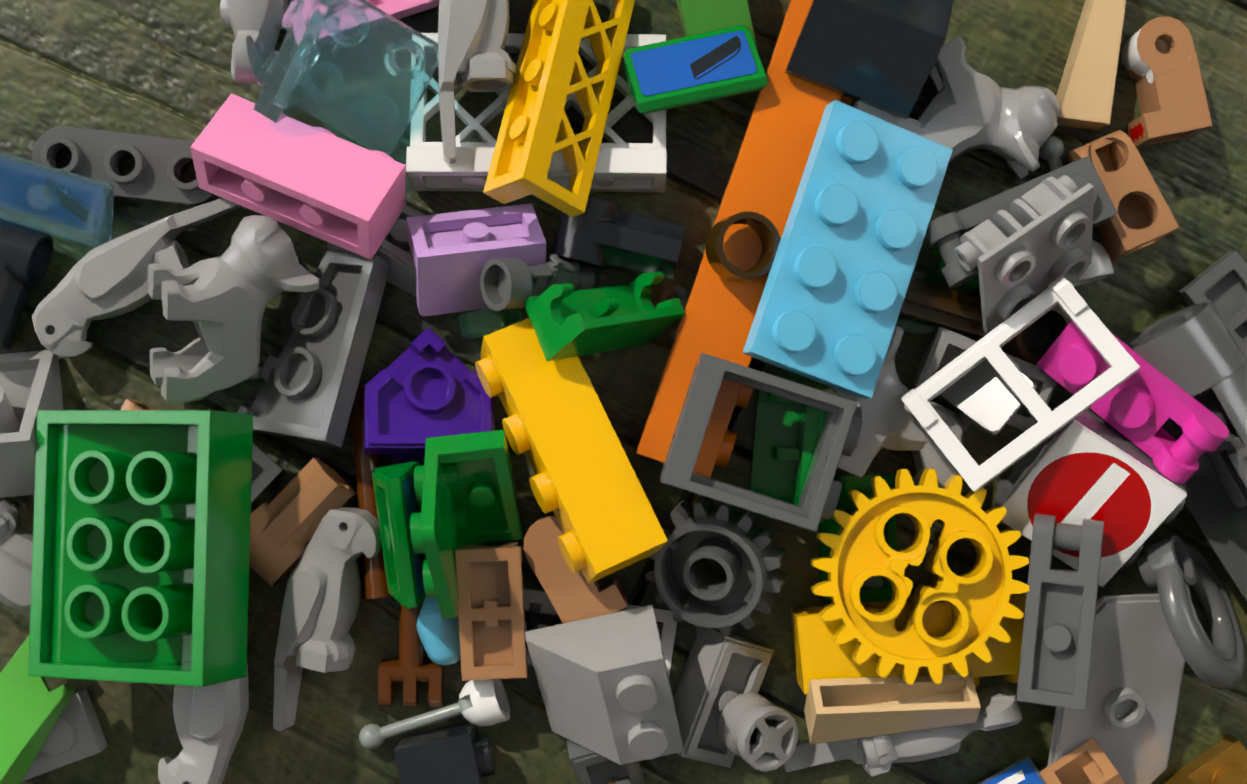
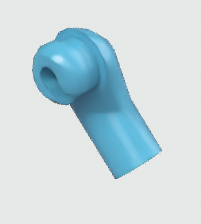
M425 597L416 624L420 640L432 662L443 666L455 664L461 659L459 618L457 616V618L443 619L437 598L427 599Z

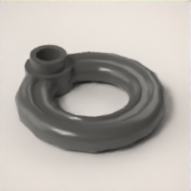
M1177 535L1149 543L1147 551L1140 553L1138 556V567L1146 585L1153 591L1158 589L1160 604L1169 630L1182 656L1194 673L1212 688L1228 689L1237 686L1245 669L1244 643L1233 605L1218 573L1201 551L1190 542L1182 541ZM1189 586L1194 590L1203 607L1209 624L1212 643L1197 617Z

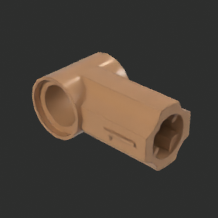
M314 457L269 505L265 502L251 513L249 566L271 587L279 583L293 569L295 563L311 541L322 518L329 510L345 507L356 495L348 482L331 466L327 465L320 458Z

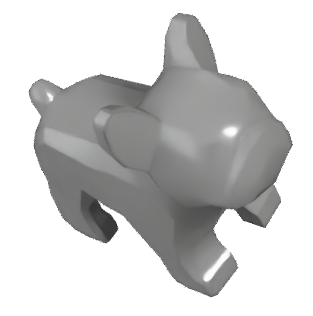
M960 36L942 46L929 73L936 96L917 120L912 118L904 119L859 101L853 106L856 109L953 149L950 161L965 152L976 149L992 151L1004 158L1009 168L1019 179L1028 175L1029 170L1035 171L1040 167L1038 161L1039 149L1056 129L1057 118L1061 114L1059 101L1054 92L1048 88L1026 85L1016 89L1000 87L990 77L976 72L966 63V46Z
M259 215L244 217L232 235L231 245L220 257L201 260L188 268L174 271L162 264H148V293L152 299L162 300L163 316L167 320L193 321L199 335L190 344L177 352L168 351L166 348L150 349V376L155 386L161 387V396L165 401L178 404L198 401L214 391L230 388L247 379L257 380L261 378L258 376L261 371V367L258 364L260 359L261 321L265 306L282 292H310L319 289V278L311 274L299 263L291 238L279 226L277 220Z
M895 326L872 398L860 399L832 388L836 396L858 402L853 416L862 419L860 434L853 453L850 457L841 454L837 467L862 478L880 449L911 451L916 467L915 476L912 478L914 486L919 485L924 469L932 468L936 470L938 488H942L951 475L960 474L915 416L908 413L904 408V402L901 400V397L910 390L900 382L895 368V355L900 346L904 329ZM930 401V405L964 446V436L972 422L960 412L957 413Z

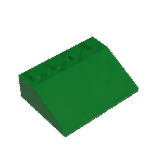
M37 410L28 676L200 687L246 677L253 414L211 410Z

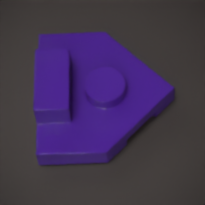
M429 327L385 370L382 369L365 385L364 454H394V462H424L426 438L495 431L494 396L490 398L487 395L475 370L470 371L446 348L447 344Z

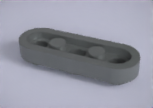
M59 126L43 133L33 149V166L103 186L108 190V197L192 207L219 198L217 195L200 189L197 178L190 183H184L181 178L182 167L186 163L193 161L190 147L195 141ZM69 147L72 152L71 162L65 168L59 169L56 164V155L61 149ZM132 154L136 162L135 168L129 175L122 176L118 169L119 161L125 155Z

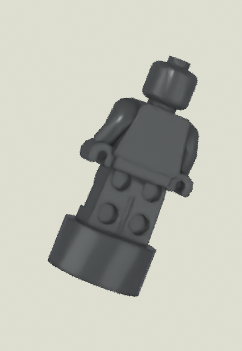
M556 254L550 255V262L538 264L537 266H527L521 258L516 257L493 258L488 260L482 269L480 289L482 297L490 309L494 311L516 310L525 307L524 302L529 297L541 295L554 284L571 283L574 286L573 291L592 289L595 285L596 276L590 267H580L577 261L569 262L562 258L560 259Z

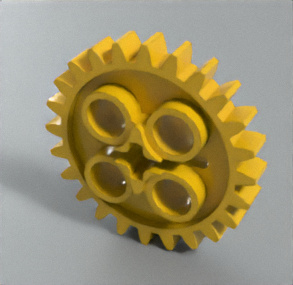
M932 468L924 469L918 486H914L912 477L907 469L897 470L894 489H890L880 476H874L871 478L873 497L868 499L859 491L852 489L848 492V495L855 510L849 515L846 512L835 509L832 518L841 527L837 535L831 533L817 534L816 538L831 548L830 556L811 559L810 565L828 572V580L815 584L811 587V591L815 595L831 596L833 602L826 606L818 615L822 621L838 619L842 621L843 624L832 637L838 646L848 643L855 638L858 640L852 659L859 665L868 660L874 653L877 654L876 673L880 677L886 678L896 663L900 664L902 680L913 685L917 677L919 667L925 668L929 679L935 684H941L943 664L949 663L957 674L962 677L968 676V665L965 656L972 653L986 663L992 661L990 652L984 642L989 637H992L998 641L1009 643L1011 638L999 623L1003 617L1022 619L1024 616L1023 612L1009 603L1010 594H1021L1030 591L1029 585L1012 579V570L1027 565L1029 559L1009 554L1007 549L1008 546L1016 542L1022 535L1018 530L999 531L996 527L1007 512L1005 507L997 506L985 512L981 509L987 490L984 488L979 489L975 493L972 490L965 497L961 496L963 477L958 474L951 475L942 488H938L936 470ZM903 513L910 517L914 523L916 530L915 538L907 548L894 551L885 542L884 526L889 518L895 514ZM939 519L943 523V530L932 546L925 562V570L933 574L932 582L929 586L924 584L917 585L911 598L912 601L909 606L906 626L903 630L898 631L894 628V622L897 615L903 609L907 598H909L913 587V581L904 577L905 568L908 564L919 566L923 562L929 543L931 526L935 520ZM966 538L975 547L977 554L976 563L967 573L956 575L947 564V551L953 542ZM884 576L892 588L890 602L879 611L865 610L859 598L861 586L870 577ZM946 601L952 608V625L941 635H928L922 623L924 611L933 602Z

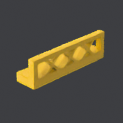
M533 0L516 65L515 76L513 77V86L510 88L484 187V194L502 204L532 194L571 217L585 213L635 0H613L609 20L603 23L593 0ZM587 37L598 61L596 74L591 78H588L578 53L581 39ZM575 93L585 118L582 132L574 135L564 110L567 95ZM561 150L571 174L568 190L547 178L553 152Z

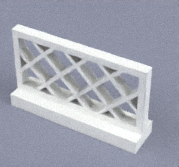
M414 33L410 147H407L406 173L414 191H484L497 142L484 127L506 107L510 88L504 90V92H496L499 97L475 119L454 99L455 114L467 127L456 136V161L454 163H446L443 159L442 142H425L426 122L440 110L439 84L428 74V52H438V33ZM508 33L504 51L520 54L525 34ZM627 34L622 57L627 49L666 41V34ZM587 37L581 39L578 53L594 67L587 74L588 78H591L596 74L598 61ZM617 74L615 88L626 98L608 114L603 137L609 143H601L590 192L665 193L667 167L666 110L643 114L653 124V143H625L611 127L635 104L630 97L628 83ZM461 84L456 85L454 96L463 89ZM427 87L436 95L428 103ZM575 93L567 95L564 110L566 111L572 106L584 117ZM477 135L483 142L469 141ZM561 150L553 152L547 178L568 190L571 174Z

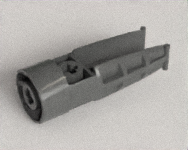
M1212 300L1171 314L1122 342L1224 422L1229 430V437L1215 451H1205L1198 458L1199 469L1185 482L1187 499L1184 505L1232 581L1247 601V362ZM1170 417L1161 426L1162 429L1176 440L1183 434L1182 427Z

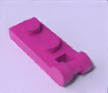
M1072 321L1036 364L1073 395L1111 368ZM1113 335L1140 366V370L1089 408L1151 457L1155 467L1163 476L1175 483L1183 484L1199 469L1198 458L1205 451H1215L1229 437V430L1224 422ZM1169 417L1182 427L1183 434L1178 440L1161 428Z

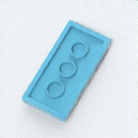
M834 100L827 104L742 353L860 399L872 398L953 149L840 101Z

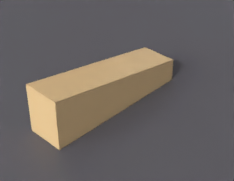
M1085 0L1056 95L1061 113L1057 118V125L1100 130L1110 124L1126 0Z
M968 673V676L965 677L959 674H943L941 684L933 683L928 675H917L913 685L905 683L902 680V676L811 679L804 713L811 745L976 723L981 707L972 674Z

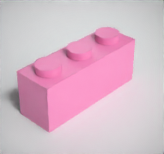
M232 93L190 147L200 189L273 218L369 260L373 258L407 205L405 164L395 161L384 152L368 150L337 137L334 133L323 127H312L280 114L276 109L267 104H256Z

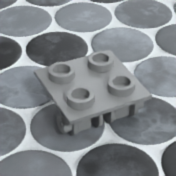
M1063 175L1058 179L1050 176L1022 195L1021 199L1017 198L1009 204L1011 215L1001 209L993 214L994 224L987 219L960 237L961 244L954 249V255L965 270L970 271L976 266L978 267L983 330L986 334L1049 287L1048 285L1061 275L1074 283L1085 273L1092 259L1094 187L1090 183L1078 189L1075 182L1067 175Z

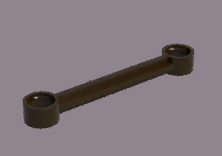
M750 211L740 212L720 220L713 226L706 240V256L712 269L721 277L731 281L749 280L764 274L769 275L781 238L774 224L765 216ZM734 224H744L753 228L759 235L762 243L760 260L753 268L747 271H741L727 260L723 250L725 233ZM911 277L899 314L978 338H983L987 335L983 330L981 298ZM1058 305L1042 316L1050 329L1051 337L1048 349L1071 322V319ZM1022 332L1001 347L1004 353L1036 365L1043 357V355L1040 357L1032 356L1027 351L1023 343Z

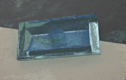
M0 151V219L94 247L111 241L113 230V184Z

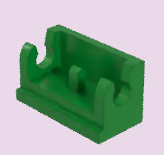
M659 271L643 273L630 284L573 291L574 286L571 283L554 284L541 295L529 297L524 302L547 361L647 345L685 315V311L679 298L658 303L656 308L653 306L650 298L651 289L654 285L660 284L664 278V274Z
M757 390L749 490L798 505L827 412ZM758 513V517L772 518ZM821 518L819 523H824V518Z

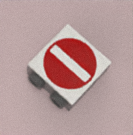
M1088 408L1011 467L997 484L995 507H1005L1007 512L1001 521L1012 529L1020 531L1023 536L1031 541L1035 513L1055 515L1056 522L1082 525L1083 519L1104 521L1098 585L1103 587L1120 568L1126 569L1134 563L1140 555L1147 538L1161 523L1168 524L1178 515L1186 502L1187 491L1186 483H1175L1163 476L1155 467L1151 457ZM1053 549L1055 557L1078 571L1080 552Z

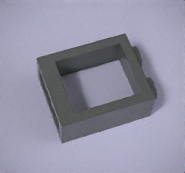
M701 353L698 356L659 479L662 483L816 532L821 518L827 520L832 518L839 500L842 483L833 480L841 454L850 457L858 441L862 419L853 416L858 402ZM722 379L827 412L798 505L693 472Z

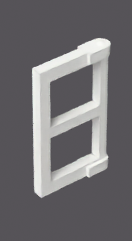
M1062 275L1049 284L1046 290L932 377L901 397L905 410L915 416L974 493L1140 370V366L1074 289L1072 282ZM1056 305H1059L1111 368L1055 410L1051 411L1002 351L1001 347ZM987 359L1035 418L1037 423L979 466L929 402Z

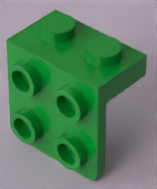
M505 430L426 438L424 465L414 467L415 495L418 505H422L421 512L412 513L410 517L411 541L415 554L425 553L426 559L423 561L425 594L427 599L437 598L443 619L457 618L455 550L462 545L523 539V519Z

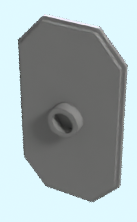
M1159 594L1102 596L1097 601L1086 711L1056 707L1048 766L1094 737L1126 784H1151L1167 769L1186 660L1182 656L1169 630L1160 604Z

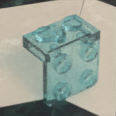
M292 0L282 19L281 26L288 32L279 52L275 50L267 57L258 73L256 84L262 87V90L253 110L277 123L298 109H302L366 148L390 155L397 149L438 67V44L366 0Z

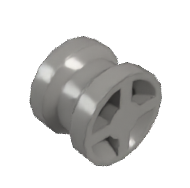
M748 692L734 697L724 707L718 720V736L721 743L733 754L741 756L743 760L756 770L764 772L776 770L788 761L798 743L799 729L796 720L787 711L773 706L760 694Z

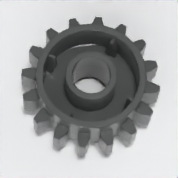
M703 495L694 504V509L685 500L679 502L670 513L671 517L664 516L659 522L668 541L657 553L649 556L655 562L645 573L646 580L656 583L659 591L655 597L658 604L666 603L674 612L673 620L677 623L685 620L695 625L696 632L703 634L706 628H719L723 636H728L735 624L739 622L747 630L753 628L760 616V612L767 615L770 613L778 599L775 593L780 592L787 578L786 573L777 569L781 567L787 556L786 549L770 547L769 545L778 529L775 524L760 529L754 523L758 513L747 510L743 515L736 511V506L725 502L720 507H715L712 498ZM704 558L713 559L720 563L726 573L716 572L711 569Z

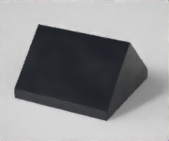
M812 0L785 73L907 119L946 40L954 0Z

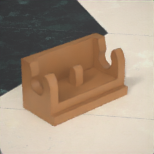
M505 542L502 545L484 546L483 543L462 545L455 550L462 681L527 678L528 663L521 546H518V542Z

